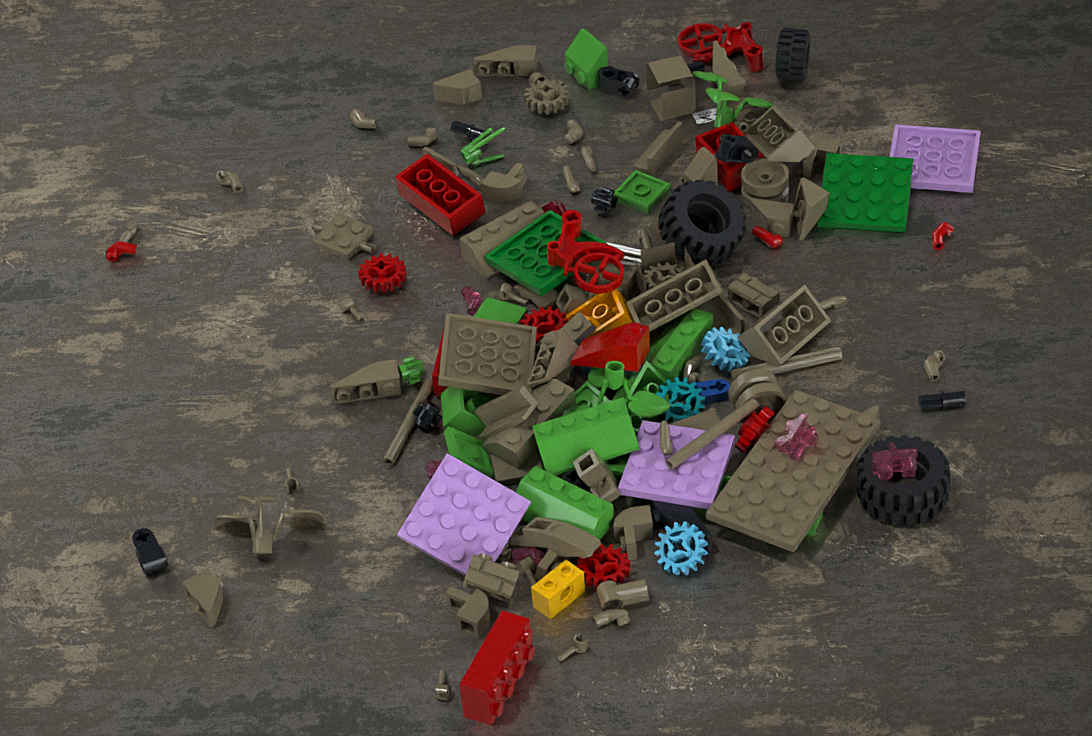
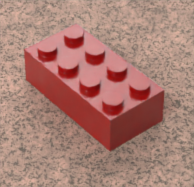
M429 154L424 155L395 176L399 195L452 236L486 213L482 194Z
M501 611L459 684L463 716L465 718L492 726L496 717L502 714L504 702L512 696L517 679L522 678L527 661H531L534 656L535 647L532 645L533 630H531L530 618L506 611Z

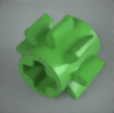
M414 356L402 359L403 364L398 365L402 382L408 381L409 385L421 382L420 377L425 376L421 359L415 360Z

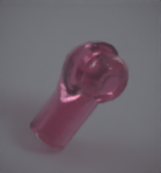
M465 286L461 290V295L469 304L467 313L474 316L480 308L482 297L470 286Z
M532 547L512 549L513 561L530 557L536 567L545 556L543 551Z

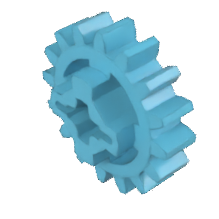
M714 327L711 332L708 331L701 342L703 346L701 352L707 353L705 359H711L713 361L711 365H718L721 371L723 368H727L728 372H731L733 369L742 368L750 357L747 349L738 338L740 334H732V329L730 328L728 331H725L723 327H720L719 330Z
M685 521L682 527L677 522H674L673 529L666 526L667 533L665 535L663 533L658 534L662 539L661 542H655V545L660 548V550L654 552L660 558L657 562L664 566L667 572L670 573L672 571L677 576H679L681 571L688 575L690 568L697 571L696 564H704L701 556L708 555V552L703 549V547L708 545V542L703 539L705 534L702 531H698L699 528L694 524L690 527V524ZM676 545H678L679 547H684V549H686L687 552L679 550L676 547Z

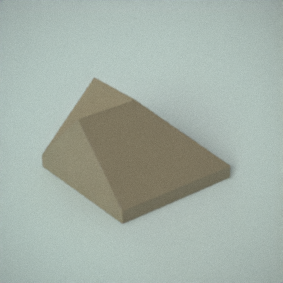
M806 178L800 179L794 203L795 224L799 240L805 239L826 210L830 195L829 192Z

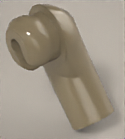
M940 350L935 351L924 362L925 371L931 382H936L941 377L938 369L942 366L946 357Z

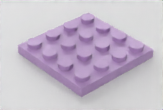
M895 124L890 157L913 158L911 188L973 193L981 131Z
M643 420L636 437L640 450L631 452L618 486L621 495L709 509L717 498L735 444V435L723 433L675 469L671 470L667 467L665 460L706 430L667 424L669 426V438L672 440L673 451L672 455L664 456L659 444L661 423Z
M446 454L399 530L397 537L466 576L473 555L478 556L479 553L492 557L493 562L497 561L529 508L531 501L453 456Z

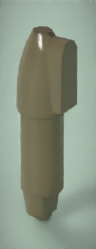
M582 146V158L585 160L588 169L595 173L596 164L593 160V151L590 146Z
M456 166L460 174L470 179L473 185L481 188V182L484 180L481 175L465 166Z
M565 165L563 173L567 188L573 194L580 192L578 181L574 179L572 170L568 165Z
M133 220L128 225L119 241L128 243L133 238L138 228L136 220Z
M641 228L637 231L639 242L642 243L643 249L652 248L649 233L646 229Z
M835 296L818 302L823 310L828 308L837 309L848 304L846 296Z
M662 421L660 424L659 444L664 456L672 455L673 451L667 421Z

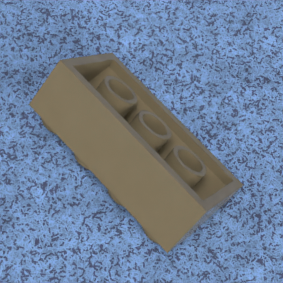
M775 105L749 126L747 132L743 133L770 162H800L802 159L807 158L815 148L803 132Z
M529 201L461 237L462 258L486 280L502 273L487 264L484 255L545 214L544 211L532 201Z
M704 260L626 303L635 323L649 326L650 332L723 293V289L707 260Z
M803 285L783 298L740 334L738 338L751 356L779 366L829 324L831 320L807 286Z
M556 378L538 384L532 390L531 395L538 404L525 421L489 437L482 444V448L515 468L520 469L538 449L532 426L562 417L565 410L576 405L574 389Z

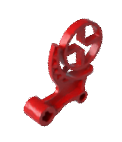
M744 22L738 27H729L727 24H723V29H719L712 24L699 23L685 28L678 36L679 50L684 55L693 57V63L698 61L702 63L712 62L713 45L705 48L704 43L717 40L719 45L725 49L727 56L737 50H741L749 71L759 72L765 68L763 48L755 44L752 24L750 22ZM700 31H708L713 34L704 35L702 40ZM696 33L697 38L684 40L688 35ZM725 33L727 37L723 43L722 34ZM697 40L699 41V50L686 48L697 45Z
M576 210L565 211L562 214L560 239L558 242L551 241L547 245V263L550 266L559 265L564 268V276H568L569 272L574 273L577 285L587 292L603 294L614 291L622 284L624 279V267L621 260L625 257V253L605 243H579L574 241V239L581 236L582 216ZM602 261L599 265V273H602L603 279L613 282L606 285H596L599 280V273L596 272L595 267L586 265V263ZM608 263L617 267L620 275L605 271ZM578 271L594 276L587 283L579 276Z

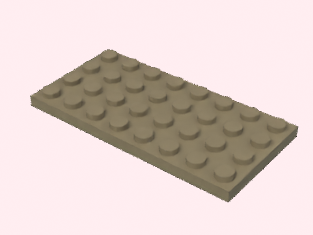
M795 389L770 423V428L768 427L707 510L706 519L795 552L881 427V419Z

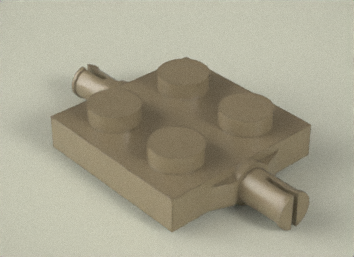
M337 213L327 225L317 221L312 223V230L320 232L313 240L314 247L348 261L361 250L371 254L376 250L375 245L367 243V240L374 233L373 227L340 213Z

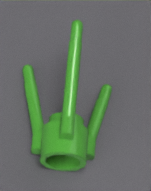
M502 127L486 137L492 132V128H489L469 145L463 147L460 150V154L467 165L472 163L475 167L481 163L503 158L504 155L500 154L479 159L482 156L479 148L500 135L506 128Z

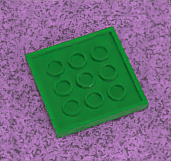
M827 153L822 189L829 192L830 195L826 210L817 221L818 227L906 233L913 158Z
M551 210L484 255L487 264L540 296L548 293L574 274L569 272L568 276H564V268L559 265L550 266L547 263V245L551 241L558 242L562 231V216ZM583 228L581 236L574 239V241L579 243L600 242L607 244V242Z

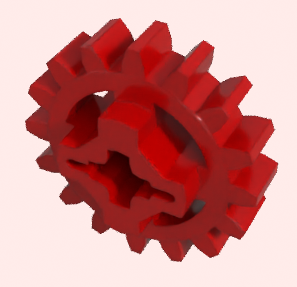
M380 253L379 257L376 258L372 255V260L365 259L364 264L359 266L358 275L361 285H365L366 290L373 288L374 293L378 290H382V293H385L386 289L394 291V286L401 287V282L406 280V266L403 260L399 261L398 256L392 258L391 254H388L385 257Z
M543 306L540 307L539 311L532 309L531 315L525 314V319L520 320L521 325L537 327L536 344L548 332L560 330L568 323L566 313H561L560 308L553 310L552 306H549L546 310H544Z
M767 406L759 414L752 412L737 432L740 438L734 447L742 453H745L751 445L754 447L768 427L770 428L769 422L775 413Z
M601 544L598 549L593 551L590 557H578L577 567L584 572L586 587L594 585L596 590L598 585L605 581L623 584L625 583V578L630 577L631 565L630 560H628V554H622V548L620 547L614 550L613 544H610L608 548H604V545Z

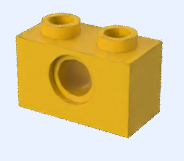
M568 560L563 561L531 587L533 607L551 620L585 592L584 572Z

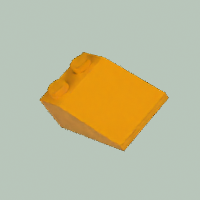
M617 289L609 293L595 295L566 315L569 322L577 313L581 312L596 329L586 338L624 324L635 323L627 306V300Z

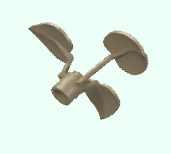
M266 495L237 496L239 502L257 503L258 529L255 531L253 523L257 521V518L237 514L216 516L215 528L234 521L249 523L253 541V554L271 555L273 541H277L278 532L285 518H310L318 520L323 524L325 519L320 512L315 510H288L281 513L275 530L271 534L270 529H263L262 503H278V498Z

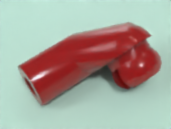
M948 222L940 223L932 232L931 238L934 250L943 249V236H950V233H953L954 228Z
M755 226L752 229V234L770 248H777L783 242L779 234L773 236L772 233L760 226Z
M117 241L107 248L106 259L110 262H115L123 253L135 255L137 245Z

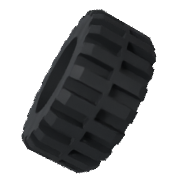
M690 180L676 187L663 205L658 216V228L661 230L660 236L662 240L666 241L665 244L675 242V256L677 258L681 257L685 262L686 247L695 265L707 260L710 267L715 266V264H721L729 258L743 240L744 232L747 228L745 212L741 211L743 207L739 201L734 199L735 195L732 192H727L724 186H717L712 181L695 180L693 182V180ZM688 213H697L707 218L713 224L717 234L706 233L698 229L691 222Z
M901 435L897 438L889 436L884 441L882 439L876 441L874 446L870 445L860 456L859 464L857 465V496L860 499V504L873 517L877 516L884 523L887 521L892 522V525L906 524V526H911L915 522L921 524L926 522L927 518L932 519L938 514V511L943 510L949 498L950 467L947 457L943 455L944 453L938 447L934 448L933 443L928 440L924 442L920 437L916 436L914 438H909L908 435ZM896 476H908L919 481L903 485L890 482L887 479Z

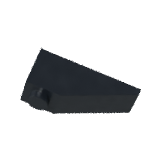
M651 500L652 521L655 524L658 523L664 532L667 533L666 526L673 529L674 522L679 523L681 527L684 521L690 524V527L694 524L699 528L698 531H702L705 534L703 539L708 542V545L703 547V549L708 553L712 552V535L690 506Z

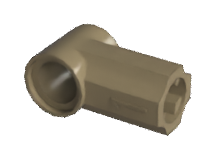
M644 579L618 585L614 581H605L599 584L596 589L603 612L608 609H622L624 605L649 600L647 584Z

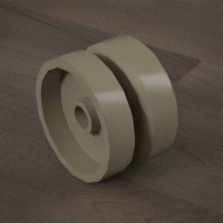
M760 158L747 163L741 173V192L744 204L751 209L752 198L787 203L789 199V170L782 162H770L767 158Z
M767 369L746 371L732 382L728 390L729 399L735 410L751 398H754L759 404V408L754 411L755 413L759 414L766 406L771 409L775 414L769 424L787 401L773 372ZM751 414L741 420V423L743 424Z

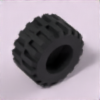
M782 28L776 51L775 73L777 79L804 81L810 55L809 30Z

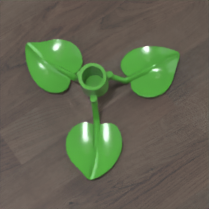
M693 71L692 73L693 77L696 76L704 80L714 81L718 85V89L706 88L705 90L712 101L717 103V115L714 126L717 128L731 123L733 119H737L739 112L745 105L765 108L773 106L772 103L764 99L745 97L735 113H733V108L726 106L727 101H740V98L722 91V82L727 83L726 78L711 72Z
M610 361L606 364L605 368L593 367L588 375V381L592 386L602 388L596 406L601 404L607 387L615 390L619 389L622 385L628 400H630L628 409L636 416L643 418L654 417L667 411L671 406L666 400L651 392L638 391L632 396L627 384L628 379L624 371V364L619 361ZM573 405L565 410L562 416L590 407Z

